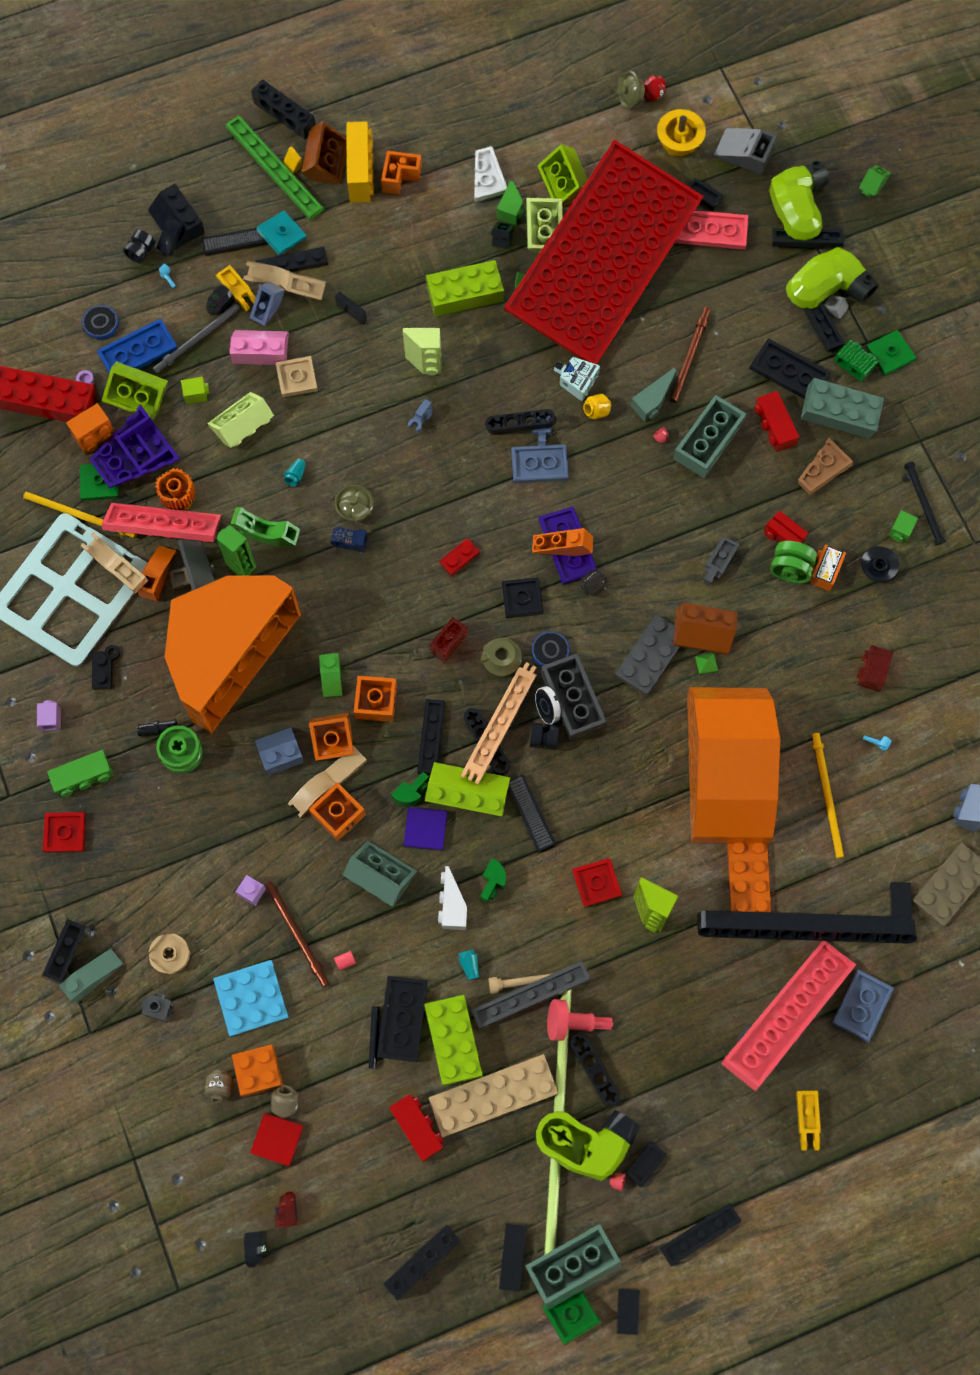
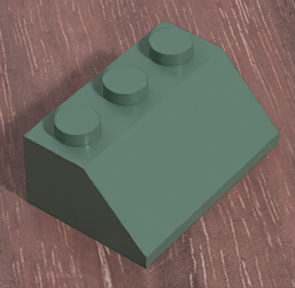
M367 841L350 857L343 876L380 898L383 902L393 906L401 898L417 871L370 841Z

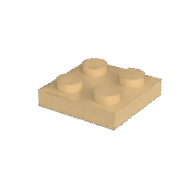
M311 356L275 362L282 398L318 391Z

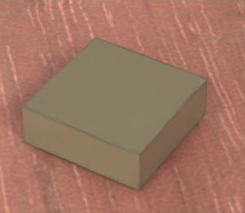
M185 567L169 571L174 591L191 586Z

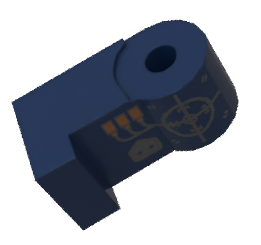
M335 527L330 543L343 549L364 552L368 539L367 531Z

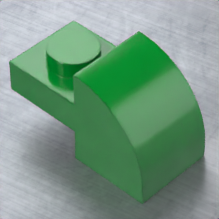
M422 772L411 785L403 781L391 794L392 800L403 807H412L422 801V796L419 792L423 793L427 789L429 776Z
M493 858L483 874V880L488 883L480 896V900L488 904L490 899L494 900L498 890L496 887L504 890L506 885L505 870Z

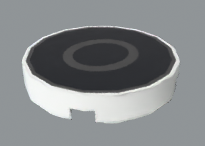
M547 686L537 689L535 696L536 707L540 717L546 724H554L560 719L561 709L558 700L555 701L553 697L556 696L555 692Z

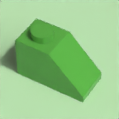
M875 165L869 168L859 188L863 190V194L870 197L872 195L875 196L880 192L891 173Z
M510 181L497 207V219L517 225L519 219L522 220L525 210L523 209V200L514 182Z
M339 654L319 655L323 697H343Z

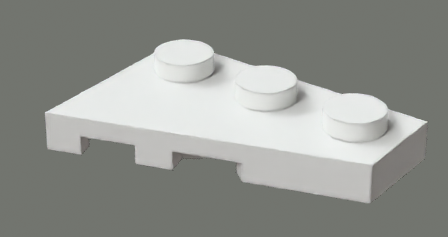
M492 146L476 150L474 202L503 195L507 186Z

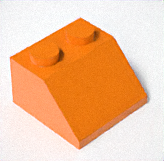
M349 713L310 719L309 727L315 761L354 755Z

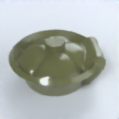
M627 71L623 77H619L617 89L622 106L630 109L642 100L645 90L643 80L637 77L633 71Z
M349 485L338 492L334 504L337 513L342 518L357 523L371 515L374 500L370 491L365 487Z
M497 638L483 646L480 662L484 664L490 673L506 676L519 668L522 661V653L514 641L507 638Z

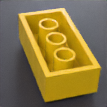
M346 122L350 203L371 202V195H374L372 129H368V122Z

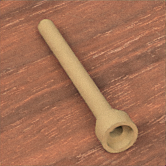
M551 974L507 980L491 977L488 978L490 994L499 993V991H502V988L528 985Z

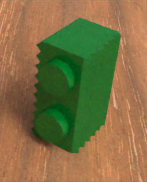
M849 340L836 354L834 362L863 383L875 370L878 360H876L873 354L864 351L859 343Z

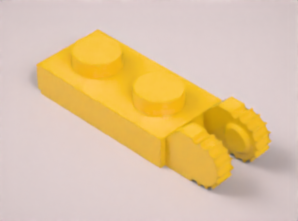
M231 265L216 274L219 282L225 285L233 294L234 299L240 303L245 311H248L250 309L249 305L243 298L248 296L254 304L256 297Z
M796 1091L801 1150H807L806 1134H813L814 1150H820L819 1133H821L818 1091Z

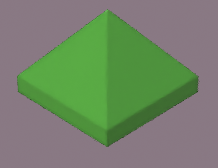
M714 653L695 656L699 675L718 671Z

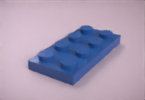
M160 318L97 350V353L108 373H110L116 361L139 370L168 353L174 352L178 347Z

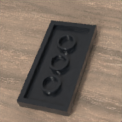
M769 338L749 368L805 399L808 385L814 378L827 381L831 372Z
M395 976L387 977L377 1058L418 1063L428 980Z

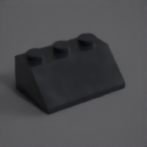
M176 184L159 192L149 207L148 212L161 231H163L168 215L184 223L175 250L205 234L202 221Z

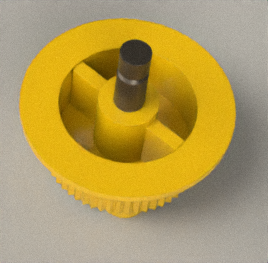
M677 109L666 113L660 119L657 126V135L668 154L675 156H686L694 152L701 145L706 134L703 120L696 113L684 109Z

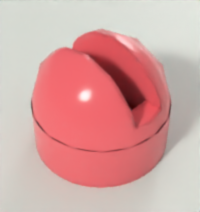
M663 427L653 437L659 443H665L669 439V433Z
M612 1174L609 1181L612 1188L623 1191L626 1174Z

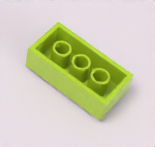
M495 260L426 275L427 290L435 317L504 302V289Z
M464 995L424 1004L442 1086L447 1087L482 1078L483 1075Z

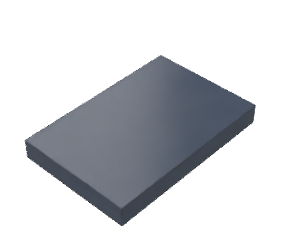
M566 444L511 447L513 483L568 481Z
M857 969L831 1024L867 1043L870 1042L894 988Z

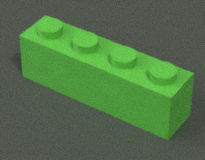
M230 525L226 529L223 528L218 533L216 539L227 567L238 576H248L256 568L247 538Z

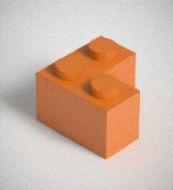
M387 151L381 178L382 193L400 195L402 180L420 182L422 155Z

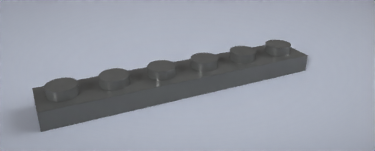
M580 961L471 1011L478 1028L481 1030L589 982L591 979L583 961Z

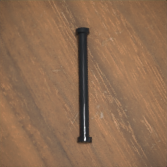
M908 462L904 465V469L909 473L934 535L935 545L943 544L946 542V539L942 537L914 468L916 465L914 462Z

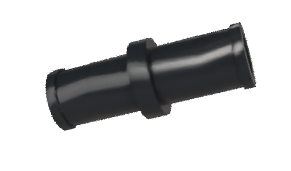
M173 719L162 722L155 720L154 723L137 724V729L141 730L137 731L138 736L161 735L167 728L173 727L172 725H178L177 720Z

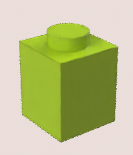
M203 377L181 380L186 405L208 401L207 394H210L209 385L204 383Z

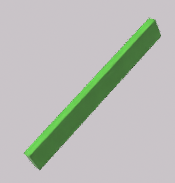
M240 116L225 124L227 130L309 220H312L324 211L321 204Z

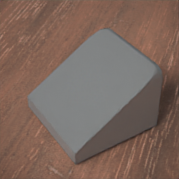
M834 295L828 297L823 305L827 313L838 319H841L849 307L845 297Z

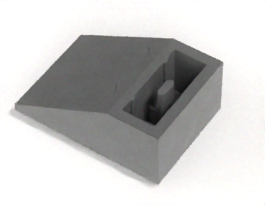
M726 128L713 157L762 175L775 147L777 135L762 129Z

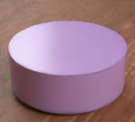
M84 370L77 374L76 381L95 384V377L92 372Z

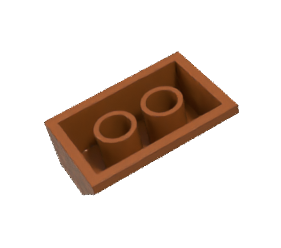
M325 122L310 128L301 173L315 182L340 184L347 153V137Z
M683 602L676 609L673 645L728 655L737 629L738 612Z

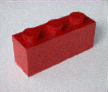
M778 391L757 397L754 410L756 415L760 416L762 420L763 430L767 431L769 435L770 445L775 448L776 452L796 446L799 435Z
M409 1094L390 1106L389 1109L419 1158L424 1162L444 1149L441 1145L444 1143V1140L439 1132L434 1134L430 1127L433 1125V1122L428 1114L423 1116L420 1108L423 1106L416 1096L412 1098Z

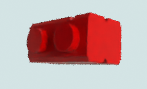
M780 510L766 524L763 531L769 540H775L777 543L782 541L804 543L809 534Z

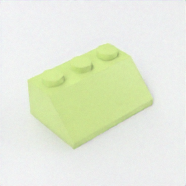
M526 199L528 250L539 255L563 218L562 199Z
M403 328L405 358L423 374L431 376L441 374L440 328Z
M250 392L207 424L220 440L231 448L238 446L246 436L253 435L258 427L268 424L274 414L262 397Z

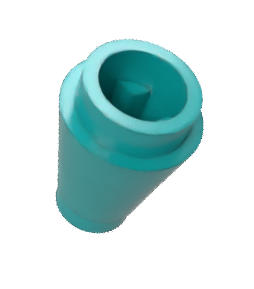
M299 458L296 459L284 473V482L293 487L300 484L306 462Z
M474 949L458 953V961L468 980L480 977L477 953L475 954Z

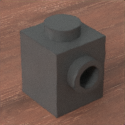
M155 992V995L148 994V997L143 999L141 1010L142 1014L146 1017L168 1023L175 1004L167 1000L166 995Z

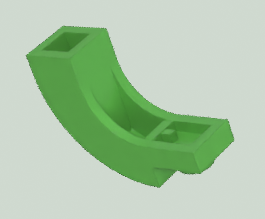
M236 507L231 521V525L239 529L240 534L273 546H295L300 533V529L288 521H267L253 515L242 507Z

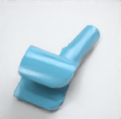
M163 264L159 268L160 276L165 278L174 289L176 285L168 275L171 269L166 264Z
M865 735L863 737V740L874 743L882 751H886L892 742L891 739L885 736L881 741Z

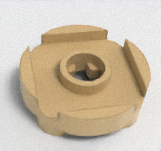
M167 934L158 936L150 945V963L162 974L173 975L181 971L189 961L190 950L188 944L179 935ZM173 949L174 956L172 958L169 957L168 959H165L166 954L164 952L166 950L170 951Z

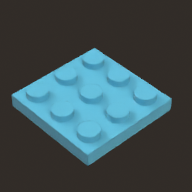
M272 960L213 978L229 1037L289 1019Z

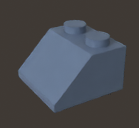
M291 727L255 740L268 776L304 763Z
M970 784L966 789L963 788L959 797L962 800L960 807H956L953 817H955V825L976 833L980 829V785Z

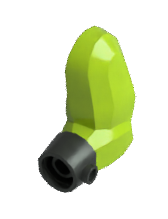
M814 160L798 167L789 168L779 173L771 181L769 192L775 212L783 223L786 233L794 239H812L819 235L823 228L821 213L813 197V192L829 182L828 171L822 161Z
M836 247L826 253L813 257L788 281L786 291L787 296L795 305L801 308L807 307L812 309L816 308L838 290L846 291L849 296L862 304L875 293L879 284L852 253L841 247Z

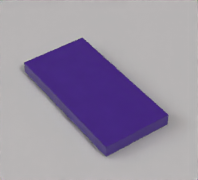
M574 507L538 517L543 534L581 529ZM592 554L580 556L551 555L562 585L598 574Z

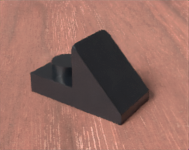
M498 221L491 231L493 236L492 246L508 249L515 225Z

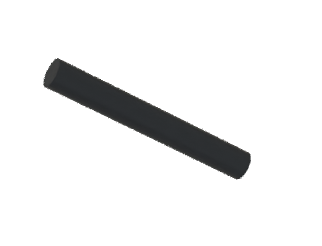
M373 1006L371 1009L369 1069H377L380 1007Z

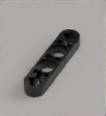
M543 409L490 416L485 421V426L490 434H503L551 428L556 424L557 419L552 410ZM547 416H550L549 421H545ZM529 417L534 418L532 424H526L525 420ZM516 420L514 426H507L508 421ZM496 422L497 424L494 428H492L491 426H493V423Z
M470 708L464 713V722L478 744L480 738L477 737L476 733L480 729L485 730L487 723L477 709ZM470 714L473 716L477 715L476 722L478 725L476 727L473 720H468ZM499 746L493 757L494 761L490 763V767L496 775L503 776L509 772L510 763ZM499 755H501V756L499 757L500 763H501V764H504V763L506 764V765L504 766V770H502L501 768H498V769H497L498 763H497V761H496V758H497Z
M582 1033L574 1034L570 1040V1047L603 1104L608 1107L615 1106L620 1100L619 1091L588 1038ZM575 1038H578L579 1040L583 1039V1048L585 1050L589 1048L590 1051H587L584 1054H582V1056H579L578 1053H581L582 1050L579 1046H574L576 1042ZM587 1055L595 1058V1064L591 1067L584 1064V1057ZM597 1073L605 1075L606 1081L604 1084L598 1085L594 1081V1076ZM608 1083L611 1085V1087L607 1088L611 1094H616L614 1097L615 1102L613 1103L610 1100H605L607 1097L605 1090L602 1093L599 1090L607 1086Z

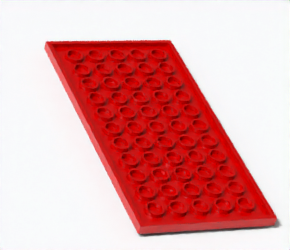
M614 139L503 310L581 360L597 364L704 196Z

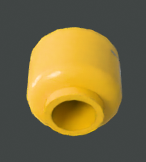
M597 394L586 399L583 409L589 418L600 419L609 415L611 402L604 394Z

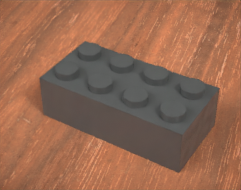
M577 653L541 667V675L545 685L555 692L556 696L553 697L560 704V720L569 742L606 728V719Z

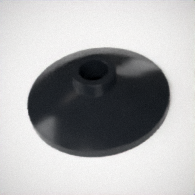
M877 546L865 552L861 560V567L869 579L876 582H886L897 574L899 560L890 549ZM876 565H881L882 569H878Z

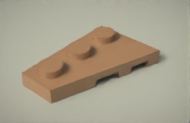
M828 438L823 448L816 454L815 459L798 479V484L811 495L853 465V461Z

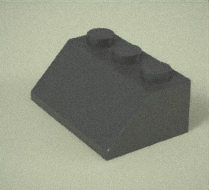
M178 540L192 591L214 582L213 575L216 574L214 564L209 563L208 558H212L209 548H205L202 541Z

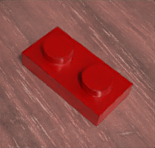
M467 538L439 561V564L452 577L479 555L480 551Z

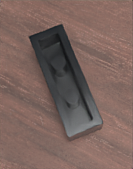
M67 919L41 976L42 978L59 985L61 984L87 926Z

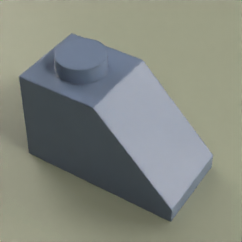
M271 282L260 285L250 318L264 326L267 325L280 306L285 290Z

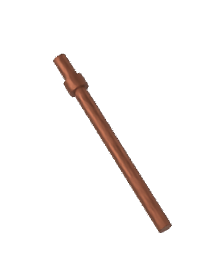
M704 307L701 317L698 318L695 325L696 331L670 401L676 403L702 332L707 327V319L711 311L708 307Z
M267 883L265 887L310 965L309 969L313 975H316L323 988L328 986L330 983L323 973L321 963L315 959L273 883Z

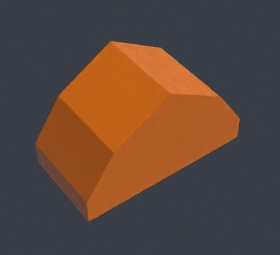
M225 576L171 600L165 660L179 698L192 722L211 735L301 616L293 587L276 576Z
M689 687L687 711L691 843L770 844L774 836L778 804L780 734L774 700L767 688Z

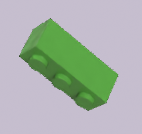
M103 750L47 771L53 790L58 797L70 796L73 791L87 789L93 783L105 782L111 776H114L107 755Z

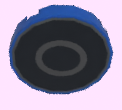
M98 305L87 310L83 316L82 324L88 336L103 340L115 334L117 326H119V320L112 308Z
M544 632L540 634L532 644L534 661L544 666L568 657L569 644L567 639L557 632Z

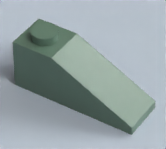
M675 368L632 398L631 407L644 422L658 415L675 379Z
M109 949L75 971L58 986L72 1002L77 1004L119 969L123 963L113 950Z

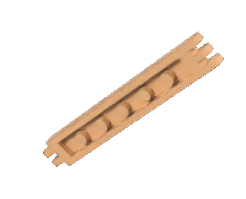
M526 662L523 668H518L467 762L461 777L465 778L469 772L468 780L472 781L474 776H478L475 784L479 785L536 679V666L533 665L531 670L528 671L530 664Z

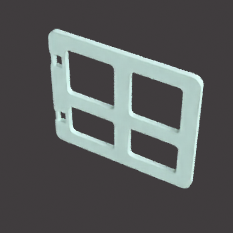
M63 513L52 524L0 592V620L67 663L78 667L84 663L135 593L124 584L111 603L105 604L76 586L78 580L94 560L85 550L82 551L64 576H60L42 564L43 559L64 532L71 533L87 543V546L95 539L91 535L94 532L119 556L124 557L126 555L133 559L130 564L141 573L147 562L81 523L71 515ZM78 527H81L82 529L86 530V532L83 535H81L78 532H76V529ZM31 576H36L54 589L32 619L25 620L9 610L8 605ZM66 597L73 599L99 616V619L76 649H71L42 630Z

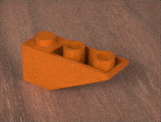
M585 528L533 535L532 553L566 556L593 554V536Z
M158 546L142 571L148 582L138 591L140 597L158 602L177 553L176 550Z

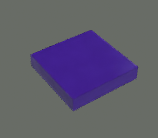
M408 807L404 847L443 851L447 811Z

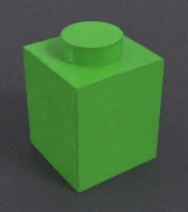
M901 510L888 536L892 537L896 542L906 543L918 518Z

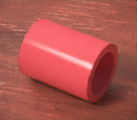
M351 951L334 958L339 971L356 964Z

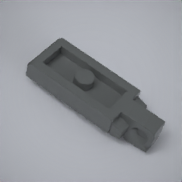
M725 536L721 538L705 566L704 572L707 575L704 579V584L710 586L714 578L719 579L723 575L739 548V543Z

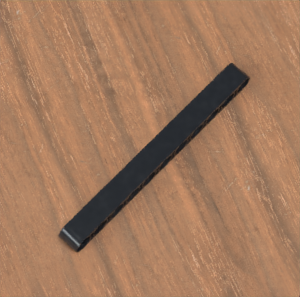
M711 910L700 911L697 914V931L702 937L910 944L917 940L915 920L911 917Z

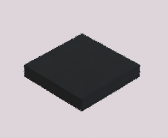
M539 577L502 581L506 619L543 615Z

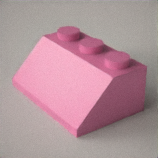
M235 330L231 336L230 343L232 363L276 365L275 362L286 361L289 332Z

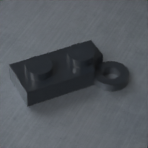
M109 645L105 651L92 652L93 690L112 689L113 660L120 656V650L117 646ZM110 650L116 651L114 655H109Z

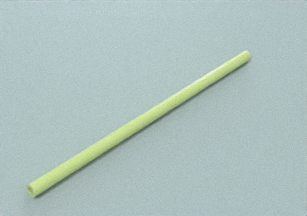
M572 989L561 994V1000L567 1002L569 1013ZM569 1029L565 1039L558 1041L555 1085L559 1094L555 1095L554 1112H564ZM552 1158L550 1162L545 1254L556 1248L561 1164Z

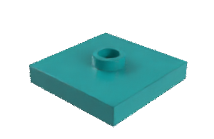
M285 211L257 226L256 229L278 255L299 244L307 236Z

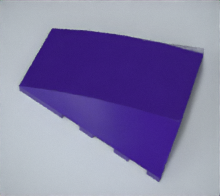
M141 404L137 407V411L125 420L126 423L120 430H116L113 433V437L108 442H105L90 458L91 463L109 488L181 460Z

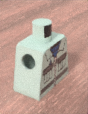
M573 357L568 365L558 361L554 371L561 374L560 386L583 401L599 376L600 366Z

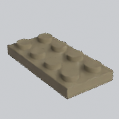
M961 842L914 897L912 903L943 928L980 885V857Z

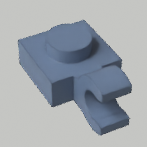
M425 399L415 412L414 418L408 422L409 429L413 425L418 426L416 428L417 434L421 432L423 422L428 420L433 413L430 401Z
M547 416L545 421H549L550 416ZM551 428L533 430V436H538V446L545 445L546 436H551Z

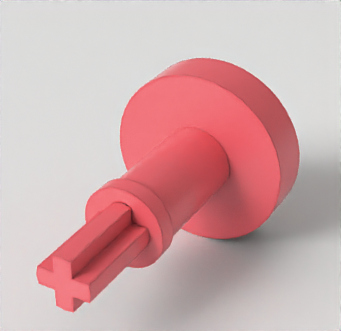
M553 999L550 1003L547 1030L551 1041H563L568 1029L592 1032L593 1029L611 1030L613 1027L612 1018L595 1017L593 1013H569L565 1000Z

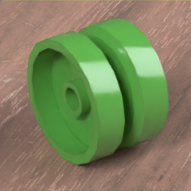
M795 541L779 542L776 546L775 558L772 560L770 572L777 578L787 582L807 583L811 580L812 567L815 565L817 553L813 548Z
M173 726L161 733L157 740L156 750L158 756L168 770L174 773L185 774L199 766L203 758V748L197 735L191 729L185 726Z

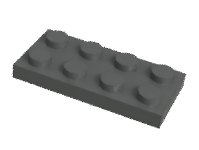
M655 615L615 673V677L643 695L648 696L680 648V646L673 645L675 626Z

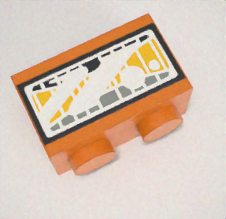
M826 544L823 550L819 549L816 558L818 562L816 566L812 567L813 573L809 583L831 591L846 552Z

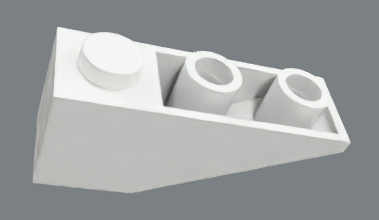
M446 866L445 872H441V884H444V892L440 891L439 903L443 904V911H439L438 923H442V929L466 930L467 906L449 866Z

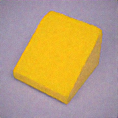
M292 146L289 147L283 163L292 174H295L302 169V159Z

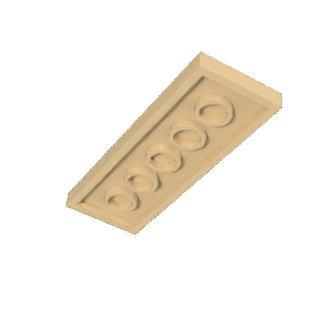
M543 1054L431 1096L429 1101L441 1136L444 1138L559 1093Z

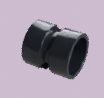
M137 229L132 235L131 241H128L123 248V253L133 262L142 264L148 255L147 252H150L156 244L155 240L145 231Z
M532 722L529 747L540 749L544 746L548 750H557L559 725L548 724L547 727H544L542 723Z

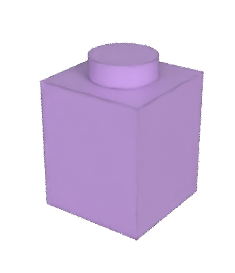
M47 700L37 704V727L41 731L61 730V708L57 702Z
M246 875L236 893L240 898L256 906L266 889L263 884Z

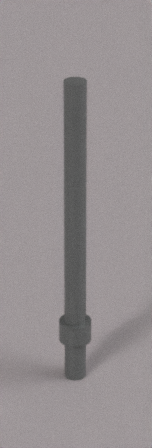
M237 304L233 305L174 352L165 355L162 358L163 360L152 368L157 374L166 366H171L175 363V359L240 310Z

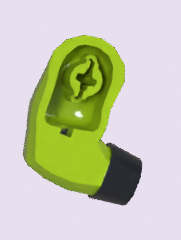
M615 1110L602 1125L603 1130L597 1133L593 1129L580 1124L568 1113L556 1111L546 1115L540 1121L536 1130V1143L541 1152L568 1170L604 1181L624 1160L629 1146H632L640 1126L625 1114Z

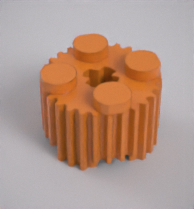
M172 468L169 472L166 471L165 474H162V477L157 478V482H155L156 492L165 508L173 510H187L193 503L192 501L195 500L196 491L191 477L186 472H183L182 469Z

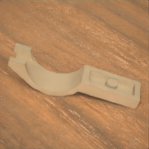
M250 261L246 263L249 266L248 275H244V280L263 283L271 282L289 292L319 300L323 298L326 281L292 273L283 268Z
M93 532L91 535L95 539L88 546L84 543L80 546L136 594L148 582V579L126 559L114 552Z
M353 746L354 755L340 757L325 771L310 779L288 802L290 807L294 805L300 812L298 814L300 818L309 812V808L337 782L341 785L367 762L366 758L355 746Z

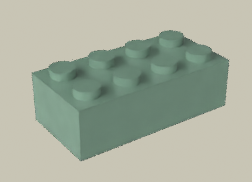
M814 378L807 387L800 419L870 439L877 432L884 398Z
M715 395L676 448L673 459L705 478L744 424L746 413Z
M599 1224L526 1265V1268L549 1310L622 1268V1265Z

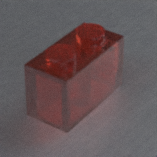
M452 616L429 644L430 653L445 663L468 636V627Z
M871 645L868 651L865 650L861 660L864 661L863 668H859L856 676L859 679L858 685L880 692L886 680L893 652Z

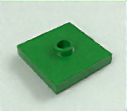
M898 330L866 346L867 351L878 360L877 366L884 376L916 360V356Z
M93 464L80 465L81 501L118 498V486L109 488Z
M583 1291L549 1310L546 1305L542 1306L564 1346L601 1323Z

